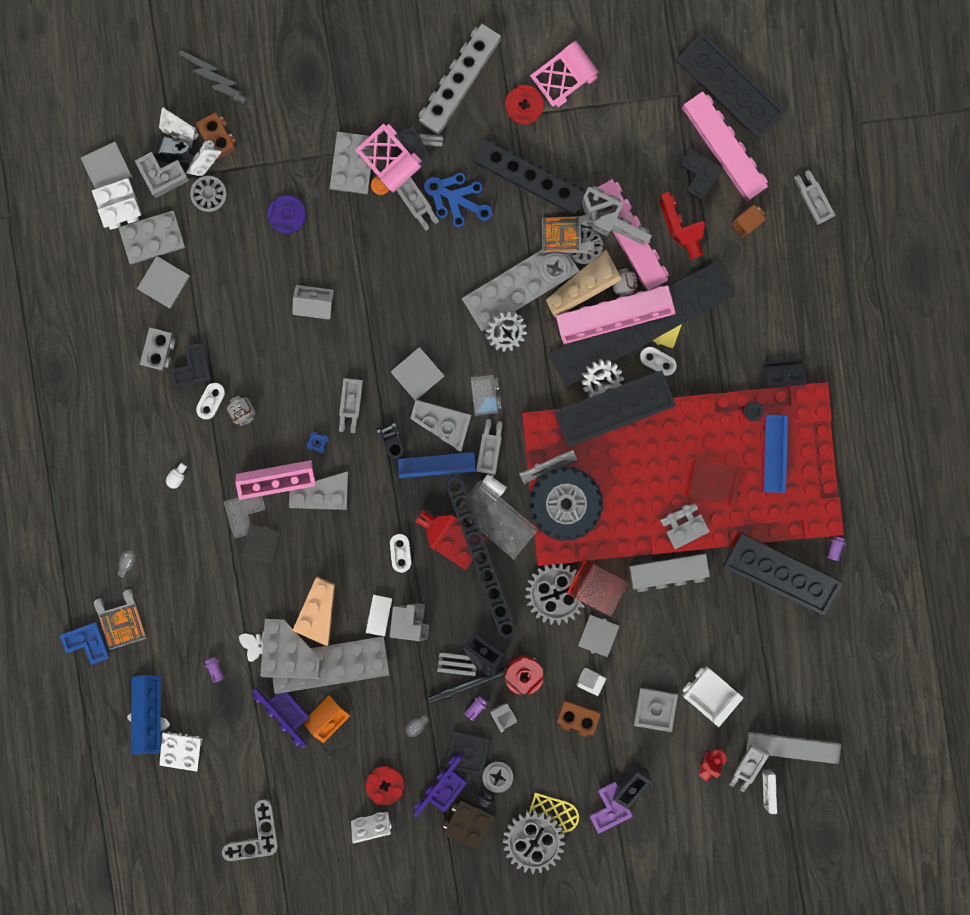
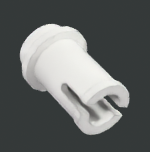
M487 474L481 482L484 485L483 487H488L498 496H501L507 486L494 479V475L490 476Z

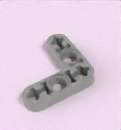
M261 799L255 805L258 838L227 843L222 850L225 860L236 861L270 856L276 852L278 840L273 806L269 800ZM264 803L265 806L269 807L266 810V817L270 815V818L260 820L259 817H263V811L258 808ZM269 822L272 826L271 831L264 832L261 829V824ZM273 834V837H270L269 840L270 844H274V847H272L271 851H268V848H264L267 844V838L263 839L262 836ZM247 844L255 846L253 854H248L245 851ZM239 845H242L241 856L240 852H235L233 856H230V853H226L229 847H232V850H238Z

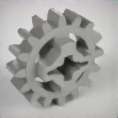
M506 309L505 314H503L499 310L498 316L492 314L493 320H487L489 326L484 328L488 332L485 334V337L489 339V344L491 346L494 345L496 350L501 347L502 351L505 352L506 347H508L512 351L513 345L519 347L518 341H524L522 335L527 334L526 330L523 329L526 327V324L522 322L523 318L518 316L515 311L511 314ZM502 327H504L505 329H507L508 332H509V334H507L506 332H504V330L502 329Z

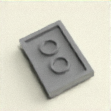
M337 132L330 190L368 195L371 167L356 152V149L370 136ZM367 146L362 152L366 156H373L374 146Z
M174 211L118 227L130 265L186 248Z

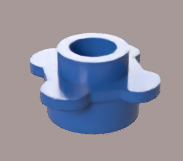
M312 432L307 448L323 453L325 451L324 446L329 440L328 437Z

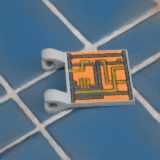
M592 216L542 218L543 254H593L595 252L594 242L581 244V225L592 227Z
M131 589L123 592L127 603L123 606L105 610L102 598L94 601V607L98 613L109 650L147 638Z

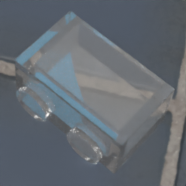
M494 375L470 377L475 416L498 414V409H501L500 398H496L495 391L499 390L498 378L494 379Z

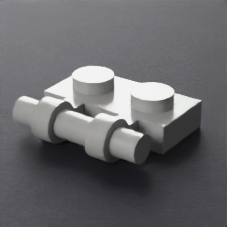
M695 503L689 506L685 505L681 510L673 514L669 513L666 515L667 517L660 520L663 527L671 524L673 528L667 531L666 534L674 549L710 532L701 515L693 517L692 512L698 510ZM686 516L688 521L678 526L676 520Z

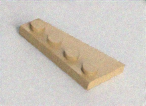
M607 250L603 251L596 261L589 263L546 299L554 317L621 280Z

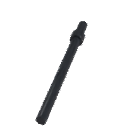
M507 667L498 670L492 679L484 675L449 689L447 687L442 689V692L428 697L429 703L432 704L443 699L446 701L451 699L453 695L505 676L504 672Z

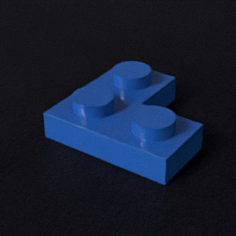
M97 622L60 635L66 654L84 647L91 665L110 658Z

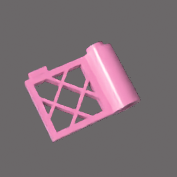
M575 41L530 76L553 107L557 105L559 108L567 102L566 97L587 82L588 84L593 83L598 78L597 74L599 71L578 42ZM559 59L565 64L564 72L553 71L554 63ZM542 72L550 73L548 84L540 83L536 77ZM552 74L563 75L562 86L551 85ZM566 76H573L578 82L573 87L564 86ZM550 87L561 89L560 97L554 101L549 96Z
M383 124L356 149V152L378 175L388 189L394 193L422 167L419 164L422 160L415 153L411 155L395 137L397 132L389 124L387 126ZM383 131L388 134V143H378V136ZM367 146H374V156H366L362 151ZM378 146H388L387 157H377ZM391 146L399 147L403 151L398 157H390ZM377 160H387L386 168L382 172L376 168Z

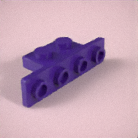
M258 687L253 689L254 699L259 704L263 703L267 707L266 712L272 718H277L280 722L278 724L285 733L288 731L293 736L291 739L298 747L302 746L305 748L308 743L296 731V728L309 718V715L288 692L276 694L269 700Z
M462 753L458 757L455 755L448 763L449 769L447 771L442 770L436 778L439 781L436 786L431 785L425 793L427 795L424 801L420 799L413 808L416 810L413 815L415 818H417L429 801L445 812L468 781L453 770L464 756Z

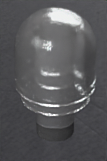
M124 551L118 561V566L120 567L118 576L125 577L127 570L130 571L133 568L136 556L132 551Z
M424 715L420 719L416 718L410 721L405 727L406 734L409 737L418 736L424 731V725L430 721L428 716Z

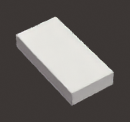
M373 595L366 633L385 636L392 598Z

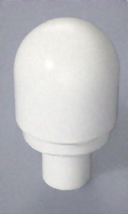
M180 463L177 469L174 468L170 471L166 478L168 487L177 488L180 486L185 476L183 473L187 468L185 464Z

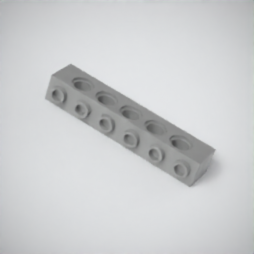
M483 24L479 28H474L470 35L472 37L469 44L465 43L460 50V58L458 60L454 59L449 68L451 69L449 75L443 76L439 83L441 87L437 92L434 91L429 98L430 104L427 108L423 107L418 115L420 117L419 123L437 135H440L501 41L499 34ZM476 43H482L485 46V48L481 51H477L474 48V45ZM466 59H472L474 65L467 67L463 62ZM455 75H462L464 80L461 83H456L453 78ZM451 91L454 95L451 99H445L443 93ZM441 107L443 109L442 114H433V108Z

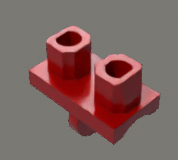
M708 749L704 754L703 762L700 764L699 776L705 781H708L712 776L717 778L721 774L722 765L726 762V753L721 749H716L712 752Z

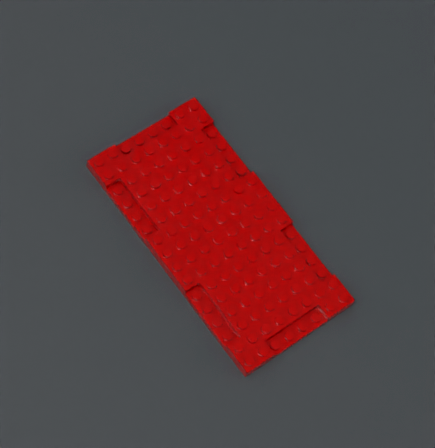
M828 382L675 397L673 399L676 406L569 448L566 446L554 411L560 409L522 413L527 469L529 470L535 467L537 463L540 465L572 449L577 461L563 467L580 469L590 475L600 487L599 489L603 496V511L599 522L586 536L577 540L560 541L548 537L533 522L537 566L729 547L734 545L740 533H744L762 543L844 535L840 497H838ZM750 402H757L763 407V416L757 421H750L744 415V408ZM765 415H788L786 493L763 492ZM536 478L529 482L530 492L533 488V485L539 478ZM568 498L561 501L563 509L570 507L571 502ZM695 503L698 510L692 512L693 517L701 515L710 532L674 549L666 534L667 531L673 528L671 524L663 527L660 520L667 517L666 515L669 513L673 514L681 510L685 505L689 506ZM686 516L676 520L678 526L688 521Z

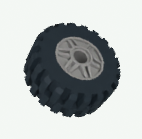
M573 467L552 469L544 473L533 485L528 502L531 518L540 531L553 539L572 541L584 537L595 528L601 518L603 496L600 492V487L590 475L580 469ZM565 498H568L571 502L568 509L561 507V501Z

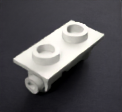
M205 141L200 148V153L197 152L189 163V169L186 173L203 176L220 155L221 151L214 149L212 141Z

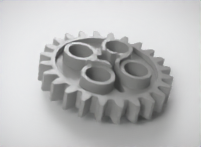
M552 564L551 568L545 565L544 571L538 568V575L532 573V576L535 578L534 581L528 580L531 587L525 588L527 591H530V594L525 595V598L531 599L527 606H534L530 610L531 613L537 611L536 618L542 615V622L550 619V625L553 624L554 620H557L558 625H560L561 619L568 623L567 617L569 616L574 620V613L581 614L578 608L585 607L581 600H587L586 597L582 596L587 590L581 588L586 583L579 582L582 576H575L576 569L570 572L569 565L565 569H563V564H559L558 568H556L555 564ZM560 576L567 578V584L563 587L558 586L556 582ZM547 583L549 585L548 592H539V585ZM572 587V590L560 593L558 599L552 596L546 600H540L541 597L553 594L554 589L561 591ZM567 594H571L574 597L573 603L569 605L563 602V598ZM548 601L556 603V608L553 611L545 609Z
M534 810L533 815L526 811L525 817L519 813V820L512 818L514 825L507 824L510 831H504V835L508 838H504L503 843L508 845L504 846L503 849L509 851L506 854L507 858L513 857L511 864L517 862V869L524 866V872L526 873L528 868H531V872L534 874L535 869L538 868L539 872L542 873V867L549 870L548 864L551 863L555 866L554 859H561L558 852L564 853V849L560 846L565 845V841L560 839L565 836L564 833H558L562 827H555L557 820L555 819L551 822L550 814L545 818L544 811L540 815H537L536 810ZM530 824L536 826V830L532 833L526 831V827ZM543 827L544 830L537 837L538 844L534 843L529 851V854L527 856H524L525 852L531 846L530 839L535 840L540 828ZM544 835H551L552 841L545 843L542 841V837ZM518 841L526 843L523 849H518L515 845ZM535 851H540L542 853V857L539 859H534L532 857V853Z

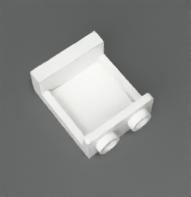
M706 666L704 669L700 668L695 674L696 679L692 683L688 682L682 690L684 692L682 696L719 727L742 701L743 697Z

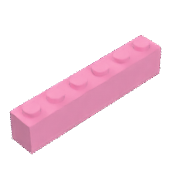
M701 92L685 103L682 109L745 201L748 202L768 187L766 184L768 181L762 173L759 174L756 170L757 165L751 157L748 158L745 154L746 149L741 142H737L733 129L730 126H726L722 113L719 110H715L711 97Z
M613 179L598 187L604 191L603 194L609 197L614 195L621 199V203L624 205L617 217L618 219H621V217L631 221V225L636 228L641 226L636 215L633 216L630 212L632 207L629 201L623 199L621 195L623 191L618 182L614 183ZM613 231L645 291L653 290L668 281L667 276L669 274L664 266H660L658 262L660 258L655 249L651 250L649 244L644 247Z
M658 286L646 292L640 291L635 295L621 296L613 301H603L591 307L585 306L576 311L563 312L561 315L556 316L563 343L567 344L676 313L669 287Z

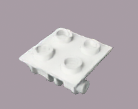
M162 108L159 128L163 133L171 135L175 139L187 140L190 148H192L193 139L196 140L199 136L197 130L165 108Z
M171 731L162 733L160 766L198 771L202 738H199V736L188 737V734L182 736V733L178 735L171 733Z
M379 812L372 816L359 817L352 820V841L357 843L391 834L390 829L392 826L389 821V813Z

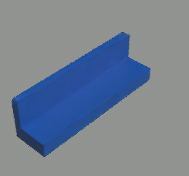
M765 415L763 492L786 493L788 415Z
M474 452L398 459L399 478L476 471Z
M142 675L132 677L131 754H159L161 676Z

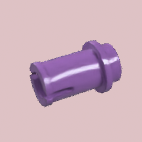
M833 536V539L830 540L832 543L827 558L839 561L842 547L845 545L844 538Z
M216 657L205 661V668H208L213 683L225 678L218 664L219 659L217 660Z
M481 696L475 698V702L464 712L472 721L475 720L483 709L487 708L488 702Z

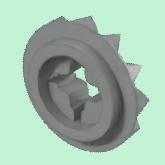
M550 253L540 263V273L543 279L549 283H561L570 274V263L560 253ZM556 261H559L558 268H560V270L562 271H556V273L553 276H551L552 269L549 268L547 265L554 266Z
M495 761L489 764L483 771V783L492 792H504L513 782L512 770L504 762ZM501 769V776L504 779H499L495 785V777L490 775V773L497 774Z

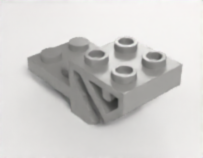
M593 186V188L588 187L581 203L586 216H592L593 218L592 229L605 236H608L612 230L646 247L652 235L648 234L649 230L641 226L636 228L631 225V221L625 218H617L624 205L621 203V199L614 195L609 197L603 194L604 191L596 186Z

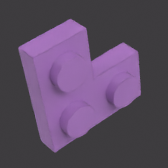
M615 781L598 789L606 807L589 815L598 834L633 817L629 809L613 800L617 788Z

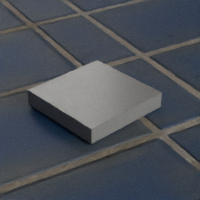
M116 142L81 157L95 189L132 177Z
M156 256L137 289L171 309L190 276Z
M420 347L391 371L414 400H418L444 377Z
M640 687L634 726L672 732L678 694Z

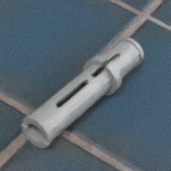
M571 449L540 465L537 463L535 467L519 474L523 483L526 484L552 469L577 461V458Z

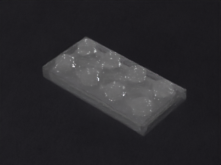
M477 482L469 492L468 497L481 532L512 559H515L537 533L538 529L483 482ZM464 499L458 507H464L467 501ZM466 516L465 519L472 524L473 518Z

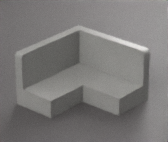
M152 152L135 160L155 198L189 181L178 160L163 168H160Z

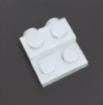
M129 178L92 190L104 228L109 227L110 230L121 226L120 222L127 220L129 224L138 221V216L142 215Z

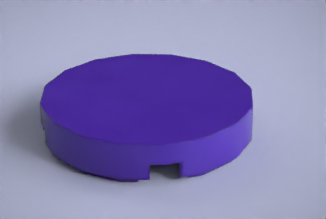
M283 195L271 202L268 208V219L275 230L290 234L298 231L303 226L306 220V210L298 198L291 195Z

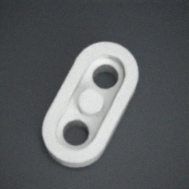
M653 347L645 348L640 354V360L643 365L656 372L662 370L664 376L671 375L676 370L675 360ZM647 354H652L653 359L651 361L646 359ZM664 363H668L670 365L668 370H665L663 368Z
M212 383L207 386L196 408L200 418L211 419L215 416L225 397V389L222 385ZM215 389L219 391V395L216 397L212 394ZM209 406L210 412L206 414L204 408Z
M397 534L390 541L391 560L394 570L402 573L406 572L411 566L410 544L405 535ZM398 540L403 541L404 544L402 547H398L396 545V542ZM400 559L405 560L404 566L398 564Z

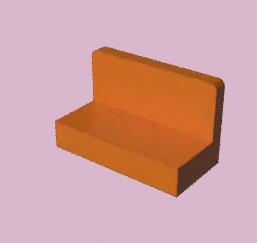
M327 696L303 724L315 738L324 743L350 715L331 696Z

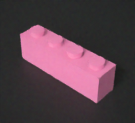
M312 460L236 474L235 481L239 500L316 486Z

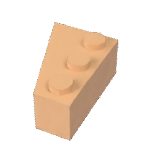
M316 577L292 631L326 646L329 645L335 592L334 583Z

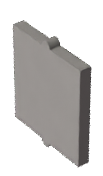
M589 615L578 646L590 650L592 654L598 653L608 657L619 625L608 622L606 618L600 619Z

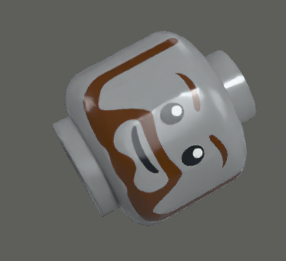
M628 268L617 270L621 280L613 285L614 293L620 295V297L635 295V292L639 289L636 274L631 271L629 272Z
M236 396L230 400L227 412L235 424L243 426L254 419L255 410L248 398Z

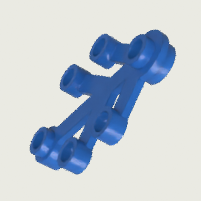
M457 173L455 176L440 180L438 177H430L426 180L424 188L426 193L434 198L438 218L443 219L448 214L447 209L443 207L441 195L448 198L454 217L453 224L457 228L464 225V218L460 214L458 204L476 213L481 221H488L492 217V209L489 206H478L461 197L471 193L479 194L482 191V184L480 182H474L470 186L450 191L444 187L455 183L457 185L465 183V175L463 173ZM462 176L463 181L457 182L456 177ZM431 184H437V189L432 190L430 188ZM476 184L479 185L480 190L474 191L473 186ZM440 209H443L446 213L445 215L440 216L438 214V211ZM483 210H486L488 212V216H481V212ZM457 218L462 219V224L457 225L455 220Z

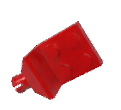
M669 192L661 194L658 201L672 240L681 247H686L690 260L703 256L704 252L702 251L700 240L703 237L704 221L681 228L683 221L681 215L676 214L675 207L677 204L674 196H670Z
M423 510L420 516L427 521L418 517L415 523L427 530L426 534L430 548L437 550L466 570L472 562V557L458 518L454 515L437 516L435 518ZM473 534L470 536L469 541L477 543L480 537Z

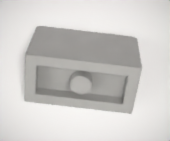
M296 285L293 295L292 314L330 319L334 290Z

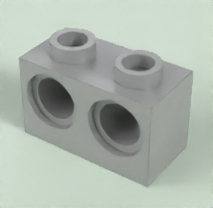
M149 327L140 365L162 371L169 368L171 363V357H169L170 350L174 349L176 344L175 334ZM164 335L166 343L159 346L157 339L159 336ZM155 354H159L161 362L155 365L152 362V358Z

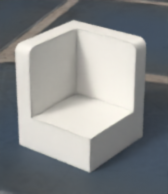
M584 668L576 685L598 696L606 678L590 669Z

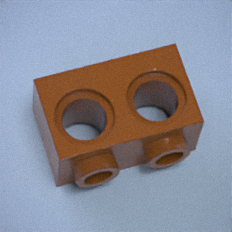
M214 113L196 123L205 141H212L214 149L221 151L217 159L236 150L233 145L236 141L232 133L228 134L225 130L227 124L223 116L219 117L217 113ZM211 123L218 124L215 131L208 130ZM224 139L227 141L224 148L217 147V143L220 140Z
M753 205L731 224L740 236L744 238L766 220L764 217L765 213L759 206Z
M563 699L556 722L560 724L559 727L570 731V728L578 730L577 734L588 737V735H594L601 713ZM567 711L574 713V717L570 721H566L563 718L564 713ZM584 718L592 719V724L589 727L582 726L581 722Z

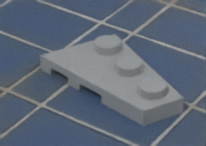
M415 400L411 419L461 452L471 414Z
M348 471L315 481L316 486L290 490L289 508L347 510Z

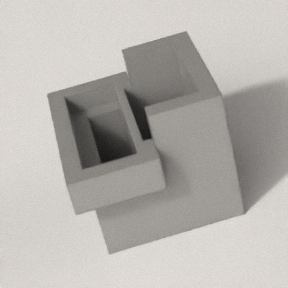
M416 603L407 606H393L390 637L413 641L428 640L429 624H422L425 604Z

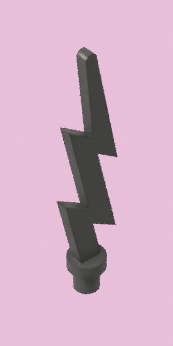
M182 50L179 52L182 57L200 67L193 70L194 73L218 83V85L212 86L213 89L233 97V100L239 101L243 105L247 102L248 98L243 95L242 91L230 88V86L236 85V82L212 72L218 70L216 67Z

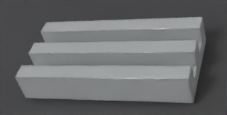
M439 653L437 672L476 676L474 664L443 661V657L470 660L467 655ZM442 665L472 668V671L442 668Z

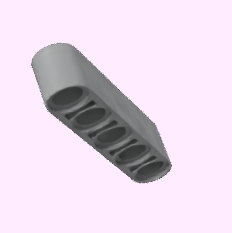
M748 732L746 752L753 743L769 751V756L839 764L840 743Z

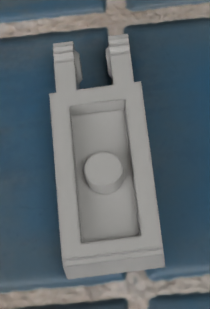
M807 170L805 171V176L811 184L810 186L805 187L799 175L795 176L794 179L816 224L819 225L834 217L835 214L819 183L816 182L811 171Z
M411 177L396 190L425 231L429 227L421 216L426 212L429 214L432 222L435 224L439 222L431 210L432 207Z
M343 379L339 412L340 432H344L345 417H352L350 430L351 433L356 432L363 380Z
M491 419L486 420L477 472L494 475L496 473L502 438L500 437L502 421H498L497 433L494 436L488 435L491 428Z
M752 743L736 768L729 785L733 787L740 778L744 780L740 785V791L745 792L767 760L769 751Z

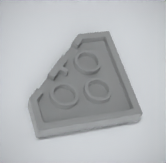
M265 619L260 676L319 679V657L296 632L292 631L293 629L285 620Z

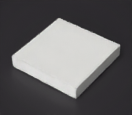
M763 769L764 808L770 814H777L776 775L770 769Z

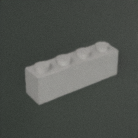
M704 553L629 566L632 589H637V592L648 591V587L656 586V589L667 588V584L675 583V586L685 585L688 580H694V583L704 582L706 577H710L707 557Z

